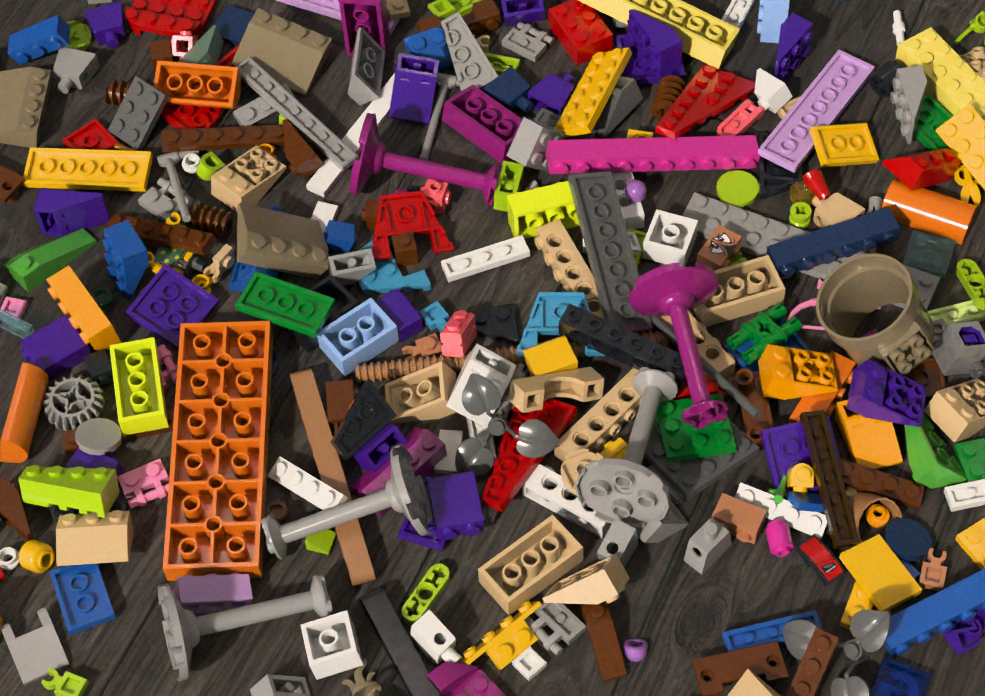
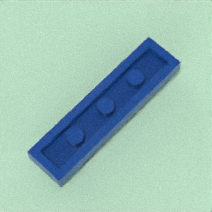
M813 610L722 632V639L726 651L731 652L776 641L779 646L785 645L783 627L793 620H809L816 624L819 629L823 630L817 611Z

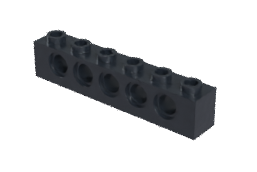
M572 304L567 306L559 320L558 334L565 335L566 338L637 370H640L641 367H648L663 372H671L675 375V381L679 389H682L687 380L680 353Z

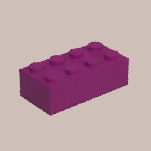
M339 0L346 54L353 56L358 28L362 27L386 51V59L390 44L386 0Z

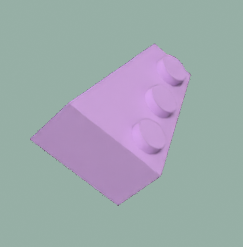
M237 572L229 575H184L177 577L173 590L183 609L192 611L196 617L251 605L253 600L249 574Z

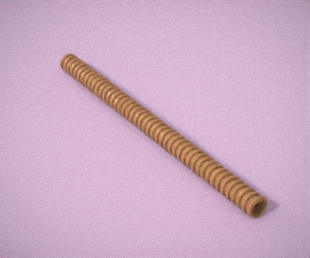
M658 329L655 332L651 330L648 333H636L667 348L669 346V338ZM573 340L569 342L576 358L578 359L579 356L585 358V346ZM510 346V349L503 347L502 350L496 348V350L492 351L513 364H526L524 356H517V348H513V346ZM468 351L462 357H449L440 354V357L433 355L432 358H429V356L422 358L421 356L419 359L412 357V360L405 358V361L398 359L397 362L394 360L387 362L386 360L384 363L377 361V364L370 362V365L363 363L362 366L356 364V380L358 384L365 380H372V382L378 379L379 381H383V379L389 381V378L396 380V377L401 378L441 361L453 371L459 373L471 351Z

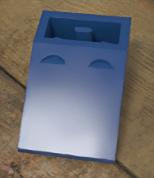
M129 220L105 228V238L102 241L107 251L104 253L108 263L106 271L111 279H115L118 292L120 294L123 293L126 299L130 300L148 266V254L146 247Z

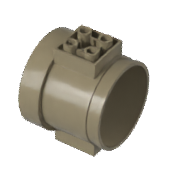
M874 253L855 256L834 268L821 284L816 298L818 319L830 338L844 348L849 357L856 362L857 367L870 359L901 375H905L924 359L928 358L935 350L932 346L934 340L932 319L919 299V292L915 282L904 265L898 260L884 254ZM893 303L906 304L900 316L886 329L871 336L853 338L860 322L873 310Z

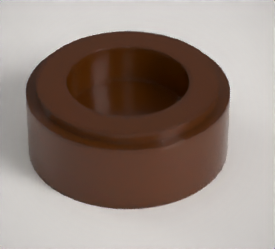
M272 501L266 506L265 515H272L280 524H283L289 517L288 507L282 501Z

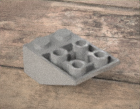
M922 65L898 68L896 78H893L894 91L890 94L891 102L896 105V118L901 121V134L906 137L907 144L912 142L923 108L927 79Z

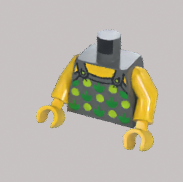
M176 212L171 214L176 222H172L170 218L166 219V224L187 228L184 224L181 225L179 223L181 218ZM163 246L160 247L155 256L151 252H147V268L151 267V271L156 274L166 264L189 279L194 270L203 272L209 264L208 260L202 258L203 255Z

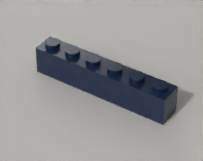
M888 207L767 246L766 255H769L780 278L789 277L794 273L803 270L808 271L821 264H829L843 257H851L858 252L870 251L883 244H891L898 240L900 226Z

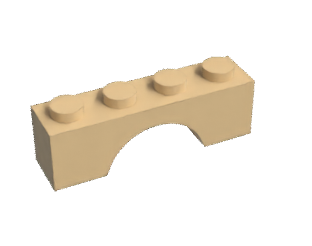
M592 367L515 379L511 380L509 401L522 413L542 410L543 402L554 397H567L581 402L598 400L603 395L604 378Z

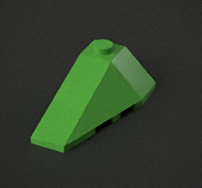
M82 228L20 252L3 264L2 267L29 293L47 278L95 245L97 241Z
M924 412L920 427L905 425L909 466L913 472L912 477L918 484H924L934 489L962 483L967 480L955 456L949 457L944 450L947 446L946 443L932 432L934 426Z

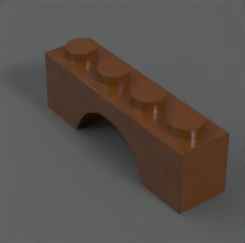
M481 0L473 3L471 13L463 19L471 33L475 36L501 27L500 12L493 0ZM435 15L417 21L418 33L442 26V19Z

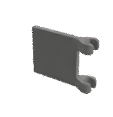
M46 608L37 611L43 626L16 638L9 623L0 628L23 685L49 675L48 669L58 671L70 665Z

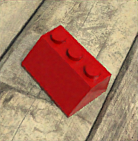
M943 148L887 159L882 164L910 190H916L950 181L962 161L956 157L952 150Z

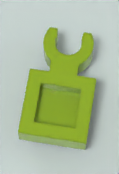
M48 669L49 675L54 677L52 681L48 682L43 679L41 681L44 688L48 690L55 689L54 693L56 696H82L89 685L87 679L65 671L63 677H61L55 669Z

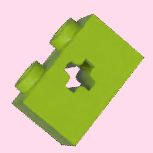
M503 160L494 193L493 209L508 212L507 195L520 192L523 182L524 165Z

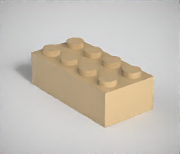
M769 255L715 270L714 272L719 283L716 293L706 303L694 308L692 311L698 322H702L705 327H709L772 308L778 302L784 304L786 289Z
M551 515L478 568L479 583L503 610L510 615L523 603L531 600L583 561V546L554 515Z

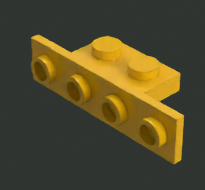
M526 601L518 608L519 612L512 617L510 615L500 622L501 627L495 632L491 630L481 638L483 642L477 647L473 645L463 653L464 657L459 663L469 665L486 652L498 670H502L538 640L524 619L542 605L540 601Z

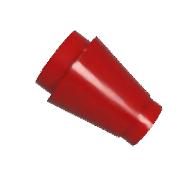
M817 167L802 176L804 179L803 183L820 201L831 194L822 171L819 172Z

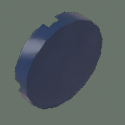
M897 518L891 521L884 531V541L900 559L918 561L927 555L931 548L932 539L930 533L915 520Z

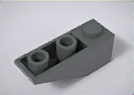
M620 76L593 128L597 131V136L604 138L608 136L643 99L635 79Z

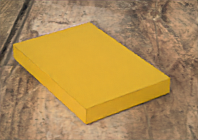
M867 123L812 126L809 130L821 167L873 164L880 160Z
M880 534L840 553V560L879 611H888L922 592V588Z

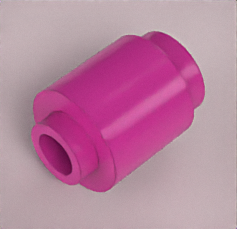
M784 520L769 522L767 524L766 536L770 553L777 557L789 555L794 549L789 526Z

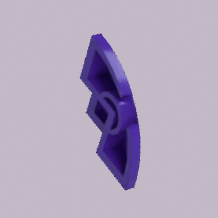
M982 609L976 612V616L969 621L963 622L961 620L955 623L951 630L943 633L958 655L969 652L981 642L982 638L980 636L982 631L985 630V610Z

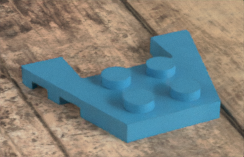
M388 238L389 247H392V238ZM373 240L357 251L370 248L372 250ZM391 250L390 260L375 261L376 269L358 281L363 295L390 293L391 290L397 288L404 290V292H412V289L423 288V291L431 290L430 281L424 270L403 277Z
M539 292L528 324L524 329L520 345H518L517 356H524L522 350L537 345L538 335H560L558 334L559 320L569 304L591 313L584 292ZM585 346V356H605Z

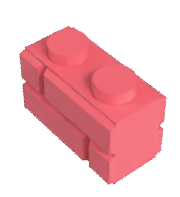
M464 310L454 312L440 333V340L443 343L441 345L442 355L449 357L464 356L477 336L475 314Z

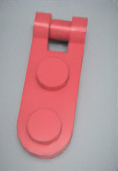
M746 99L718 126L717 136H741L753 123L764 116L765 109L755 106L753 101Z

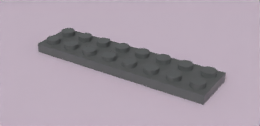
M611 171L570 174L568 182L604 319L634 333L651 331L653 326L650 316L634 311L628 300V292L630 291L631 293L636 287L635 281L639 278Z

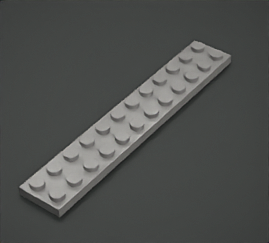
M695 192L682 215L698 220L697 236L709 239L718 225L742 236L740 243L742 246L741 251L756 257L766 256L767 246L810 233ZM866 251L858 252L851 257H843L834 260L832 263L821 264L811 270L800 272L825 280L828 274L844 261L855 256L871 253ZM904 265L915 282L919 292V299L927 311L939 284L940 277ZM893 303V305L905 308L906 305L904 303Z

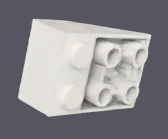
M476 344L464 362L446 406L486 428L491 417L486 412L479 416L472 415L466 411L462 404V393L469 376L475 373L487 378L498 388L502 398L516 365Z

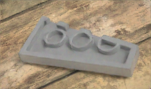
M457 12L442 20L441 24L445 31V38L460 89L463 91L469 86L474 85L483 90L498 75L460 13Z

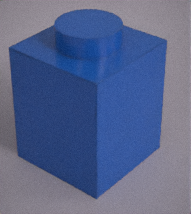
M329 220L324 231L328 251L349 253L352 246H355L357 242L354 224Z

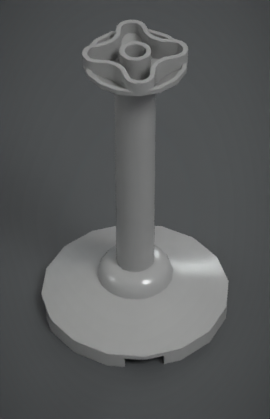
M641 367L633 379V387L642 396L624 458H606L590 462L580 470L574 486L577 499L581 504L585 501L590 508L595 510L597 518L610 524L616 518L634 528L645 527L646 522L655 521L656 519L658 521L662 520L671 502L669 489L662 479L641 464L660 402L672 400L678 392V386L673 373L648 367Z
M401 443L391 447V477L386 481L385 489L284 525H281L272 515L262 518L261 524L266 535V544L270 554L275 553L278 559L284 560L287 556V543L390 507L396 512L404 513L421 536L432 534L433 529L428 531V523L433 521L430 501L421 475H414L410 463L413 460L411 453Z
M317 574L313 576L310 591L198 617L192 611L183 609L168 583L158 586V600L165 619L162 620L163 630L173 670L179 669L178 682L189 678L192 648L199 644L200 636L315 610L320 618L330 616V612H332V604L327 593L325 578L323 575L318 576Z

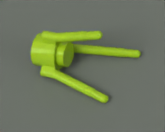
M981 11L980 14L969 21L971 25L954 41L955 45L972 30L976 33L985 32L984 11Z

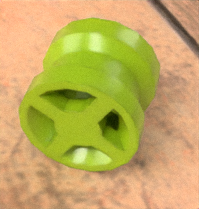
M796 202L791 206L789 224L799 229L808 227L812 213L809 204Z

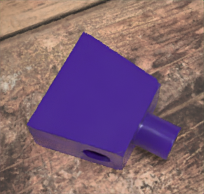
M121 1L84 11L87 25L99 45L107 44L109 48H116L119 45V40L126 38L125 16Z
M564 73L559 78L553 74H548L528 92V99L534 103L533 109L540 111L541 108L562 115L574 93V85L572 84L574 78L572 75Z

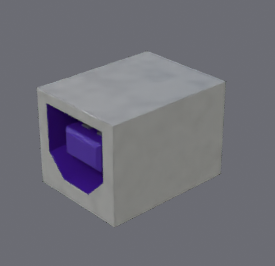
M979 321L949 324L933 348L935 350L932 354L944 376L969 373V370L974 369L972 364L984 358L985 333Z

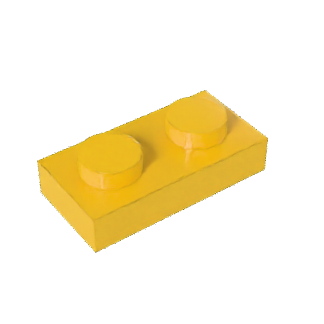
M855 581L840 622L841 627L849 630L853 615L861 610H872L874 605L857 581Z

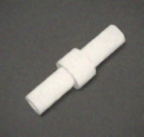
M896 10L893 12L894 23L892 27L898 46V44L905 41V24L902 22L901 11Z

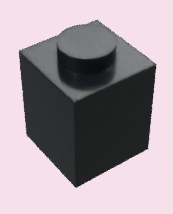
M105 349L83 356L93 382L96 381L99 387H105L114 382L112 366Z

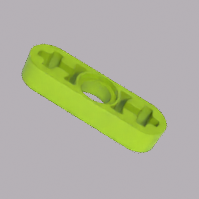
M962 259L957 263L956 275L974 305L978 309L985 310V276L975 261ZM978 282L981 286L975 287L970 285V283Z
M443 564L431 566L402 607V617L406 624L412 626L435 604L450 582V572L447 566ZM443 573L444 578L439 577L435 582V574ZM423 590H430L433 593L429 599H422L419 594ZM417 607V615L413 614L410 617L408 611L413 612Z

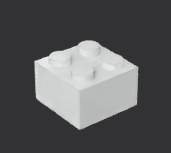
M656 209L643 242V258L666 265L680 263V267H685L697 237L698 220Z
M347 610L301 624L309 666L316 680L363 666L355 627Z

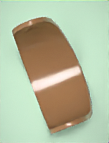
M864 492L857 493L848 499L860 543H862L858 527L863 511L871 503L879 500L894 519L902 518V513L894 501L876 494Z

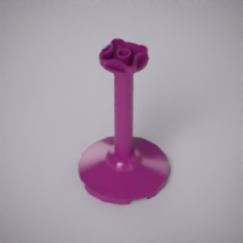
M376 113L366 114L358 141L362 152L360 160L356 159L353 163L349 188L350 194L357 197L370 176L379 173L382 168L481 190L485 205L492 206L501 164L494 163L490 170L484 174L386 151L385 144L379 141Z
M671 263L652 269L640 276L635 281L636 287L631 293L630 291L628 292V300L632 309L642 315L671 317L693 403L692 406L683 412L681 417L684 423L693 425L694 429H702L712 422L725 420L728 417V407L722 401L711 400L688 311L706 303L716 293L719 283L714 270L703 263H696L697 267H680V263Z

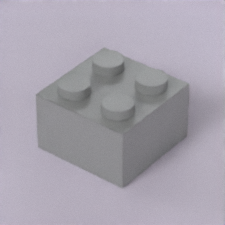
M523 117L506 156L526 167L547 172L548 165L545 153L548 140H562L565 133L546 123Z

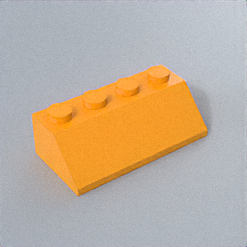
M69 265L46 279L50 285V288L47 289L54 300L57 298L60 300L58 306L64 315L70 314L71 317L68 320L75 330L79 328L82 331L79 335L86 345L90 343L94 350H109V345L121 343L112 324Z

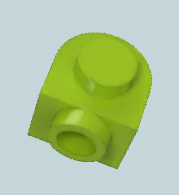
M210 151L202 156L196 172L201 179L211 181V176L225 167V164Z

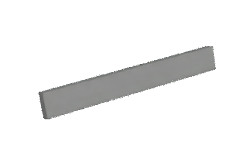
M251 57L235 66L240 70L241 79L343 172L353 165L354 160H359V156Z

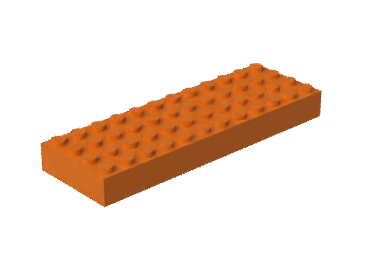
M270 321L181 323L163 557V571L167 581H176L177 577L184 575H229L235 572L249 574L250 579L262 578L264 529L261 519L265 518L273 357V331Z

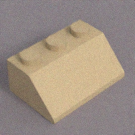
M115 510L108 512L105 518L98 517L96 512H90L88 515L72 513L59 515L56 527L57 566L129 561L134 536L130 511Z

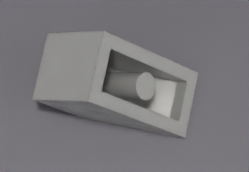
M371 248L328 257L330 275L342 286L355 284L376 269Z
M267 674L250 689L252 696H311L305 677Z

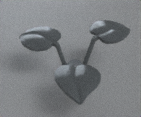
M475 373L470 374L462 393V404L466 411L472 415L479 416L486 412L491 419L488 424L489 433L482 444L478 439L470 437L459 445L455 457L458 474L474 471L475 476H480L487 473L493 466L494 455L485 446L493 435L500 436L505 431H508L514 438L519 439L517 450L528 458L544 456L557 446L559 438L541 420L529 419L525 421L519 428V435L511 429V426L508 425L507 418L504 415L490 412V410H495L501 405V394L498 388L487 378Z
M866 609L858 611L853 615L850 622V631L856 639L837 643L836 648L843 647L845 655L852 659L853 663L845 672V678L840 677L833 680L831 696H870L867 682L859 676L850 677V674L856 665L861 662L860 658L869 655L870 652L879 650L885 644L890 629V611ZM793 620L783 627V636L789 652L800 660L804 656L815 628H819L809 620Z

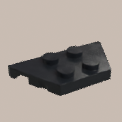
M760 132L758 133L759 148L767 139L765 134ZM760 156L758 161L759 199H765L802 187V164L793 173Z

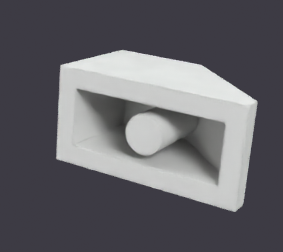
M761 68L757 70L755 94L759 99L758 104L765 111L768 109L776 113L793 96L784 82Z

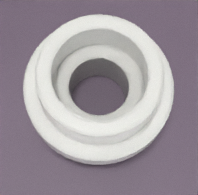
M194 153L187 154L182 161L183 170L187 173H196L201 158Z
M5 547L0 550V566L3 570H12L19 565V552L16 549Z

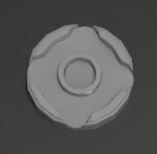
M105 418L89 419L81 423L75 433V441L79 445V449L90 455L99 456L105 455V452L108 451L113 452L120 446L122 440L120 427L114 421Z

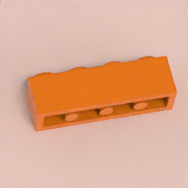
M831 351L830 354H832L838 387L837 392L802 397L789 417L788 424L800 422V414L809 411L824 410L825 415H829L831 418L835 412L836 402L843 400L847 391L845 389L848 384L851 385L856 362Z

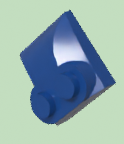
M442 26L403 39L409 55L438 59V71L454 66Z

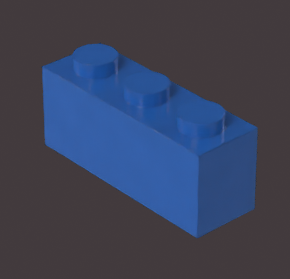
M56 15L9 35L7 54L19 65H22L69 45L71 26L59 15Z

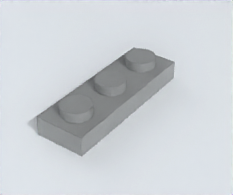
M287 83L281 85L293 97H295L290 88L288 87ZM262 97L233 111V115L241 127L254 126L277 113Z

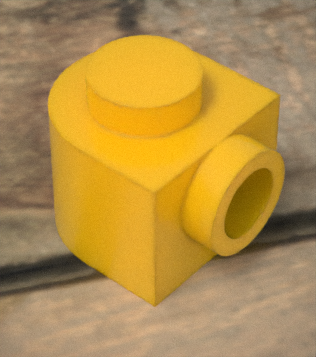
M799 463L790 467L787 472L786 487L793 488V492L807 493V489L814 488L813 469L805 463Z

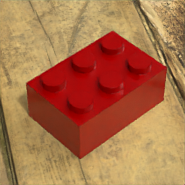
M569 0L548 9L549 27L577 66L590 61L597 52L613 50V34L593 7L583 4L578 0Z

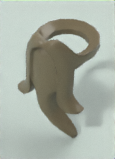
M366 658L363 661V666H359L354 672L355 684L348 679L342 681V684L350 687L352 696H379L382 689L379 682L372 681L375 672L369 673L366 681L364 680L362 672L367 664Z

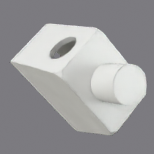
M430 610L411 626L410 640L412 644L434 664L438 665L442 660L454 663L461 661L462 657L454 650L456 638Z

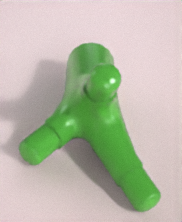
M783 475L777 489H769V493L774 494V502L777 504L782 503L784 497L787 498L788 493L785 491L787 475Z

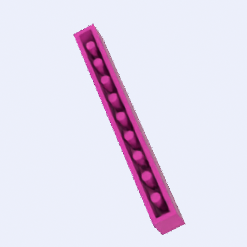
M755 135L678 137L676 139L661 137L548 140L545 153L549 174L752 169L757 167L760 158Z

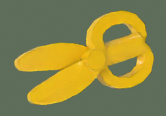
M960 165L954 173L955 181L963 186L960 200L968 203L971 196L974 205L979 206L981 201L980 190L977 186L979 183L973 180V176L964 165ZM960 171H963V173H964V179H961V178H960V176H959V172H960Z

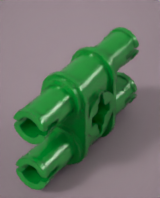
M778 302L766 312L757 313L756 317L747 323H743L739 331L726 339L730 347L734 345L732 347L733 350H736L748 340L754 343L753 346L741 353L744 361H747V364L750 365L761 357L767 344L777 346L785 344L789 336L802 329L800 320H797L795 316L781 326L774 323L787 314L784 305L780 307L782 303Z

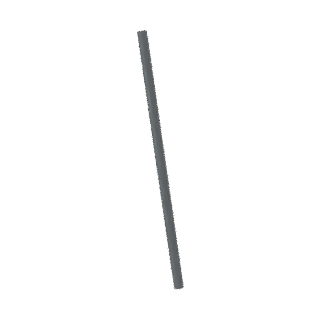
M650 316L651 322L678 347L674 330L661 318ZM700 355L703 371L755 419L759 418L762 412Z

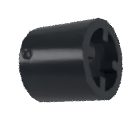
M893 61L886 62L869 77V84L872 90L881 97H888L894 91L893 78H896V71L901 66Z

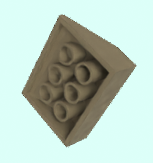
M258 8L247 26L231 66L235 67L248 57H251L280 85L287 83L292 92L306 97L330 55L332 38Z
M25 67L0 71V143L37 148L51 89V70Z
M244 203L238 204L237 262L318 279L328 269V247L318 220Z

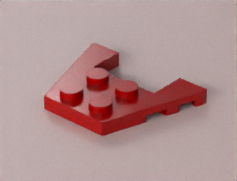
M423 191L380 196L372 243L374 261L390 260L391 253L388 238H391L392 235L413 232V235L430 233L434 254L453 252L454 246L446 237V232L437 221L436 214Z

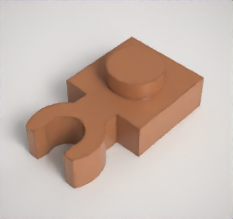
M436 333L415 340L416 346L414 347L405 346L402 348L403 356L412 354L406 357L408 360H412V357L418 359L421 356L422 358H426V356L432 358L433 355L440 357V354H442L441 343Z
M930 548L927 555L928 562L923 561L918 584L922 588L940 592L943 590L947 567L941 565L944 564L947 553L943 551L942 556L936 558L933 556L934 548Z

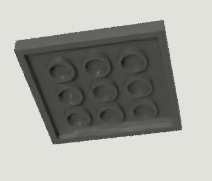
M655 419L644 458L689 500L759 454L760 447L750 442L747 436L729 420L736 443V453L667 463Z

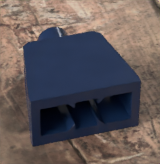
M512 66L483 88L484 93L513 113L519 109L528 113L534 106V103L528 99V92L531 90L530 85Z

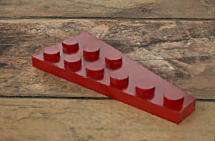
M239 45L220 59L216 66L232 67L231 63ZM166 103L159 117L177 130L214 128L226 108Z
M704 64L658 122L655 133L672 139L680 137L690 131L693 125L697 123L701 125L709 116L715 117L734 106V102L737 100H744L748 98V94L751 92L755 93L756 82Z
M550 398L543 402L542 410L522 413L514 406V415L512 420L508 422V425L519 435V428L522 423L529 419L541 420L559 438L578 411L576 406ZM505 431L499 448V457L495 459L493 464V474L488 478L481 498L483 505L503 512L545 455L537 458L523 456L517 450L519 439L514 438L508 431Z

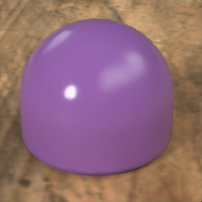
M640 180L630 181L625 187V197L631 202H641L646 197L645 184Z
M639 638L626 640L623 643L625 657L633 662L643 660L648 652V643Z

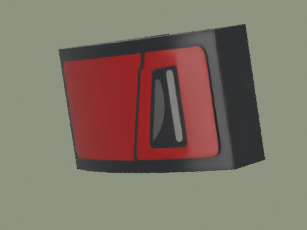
M814 534L795 547V550L807 567L812 566L825 586L847 572L829 548Z

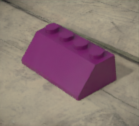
M474 85L469 86L444 102L442 116L444 123L501 164H503V160L508 161L511 159L506 155L523 119Z
M415 427L405 436V439L408 441L405 447L413 457L410 463L415 476L421 475L422 478L424 475L427 476L434 470L435 465L447 456L445 443L430 430ZM390 459L377 471H366L349 487V490L358 498L385 489L386 481L391 477ZM392 507L376 513L382 518Z

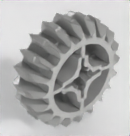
M72 374L70 379L63 376L62 382L55 381V387H49V393L44 394L45 401H43L45 416L48 417L49 422L55 425L58 430L61 428L64 431L71 428L76 430L81 423L89 419L100 418L99 413H104L105 399L102 389H100L96 381L93 382L90 377L85 379L82 374L78 378ZM83 393L89 395L91 399H86ZM58 407H61L63 410H65V413L58 411Z

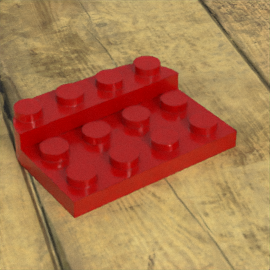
M134 0L131 7H126L125 15L130 28L133 29L135 34L140 36L143 31L170 37L180 34V31H192V35L200 37L217 5V0Z

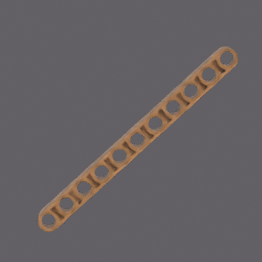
M312 369L289 374L320 480L348 497L346 502L352 501L337 450L330 443L333 437ZM358 519L336 526L335 530L352 586L376 580Z

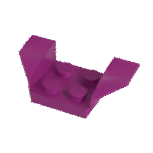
M444 662L427 675L438 687L441 696H506L482 670H478L477 666Z

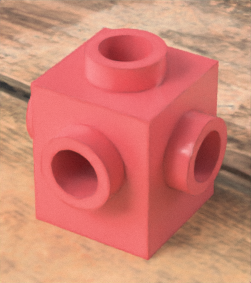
M180 31V34L172 35L170 43L172 56H179V59H181L198 42V35H192V31Z
M427 179L425 187L422 186L420 191H423L434 212L443 215L446 206L451 201L452 195L449 192L448 183Z

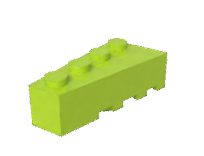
M38 465L26 466L18 478L23 503L50 507L54 504L58 505L60 510L68 511L70 508L79 509V513L86 515L91 511L96 512L97 516L102 518L106 517L120 493L116 469H107L105 467L84 468L78 466L64 468L61 466L39 467Z

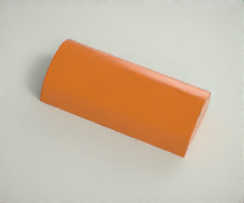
M157 61L154 86L170 96L167 101L168 104L236 109L241 93V74L238 67Z
M897 178L892 180L881 209L889 207L896 221L900 224L960 245L964 242L978 208L976 205L926 188L910 190Z
M22 362L0 440V462L22 463L27 460L49 381V376L44 370L29 363Z

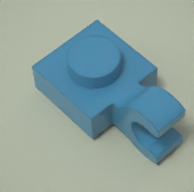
M438 301L420 311L423 315L424 323L431 331L438 328L441 333L450 319L449 314Z

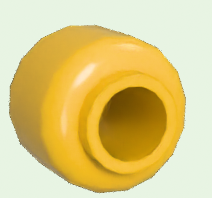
M27 541L20 549L19 563L26 570L44 573L54 563V551L50 545L41 541Z

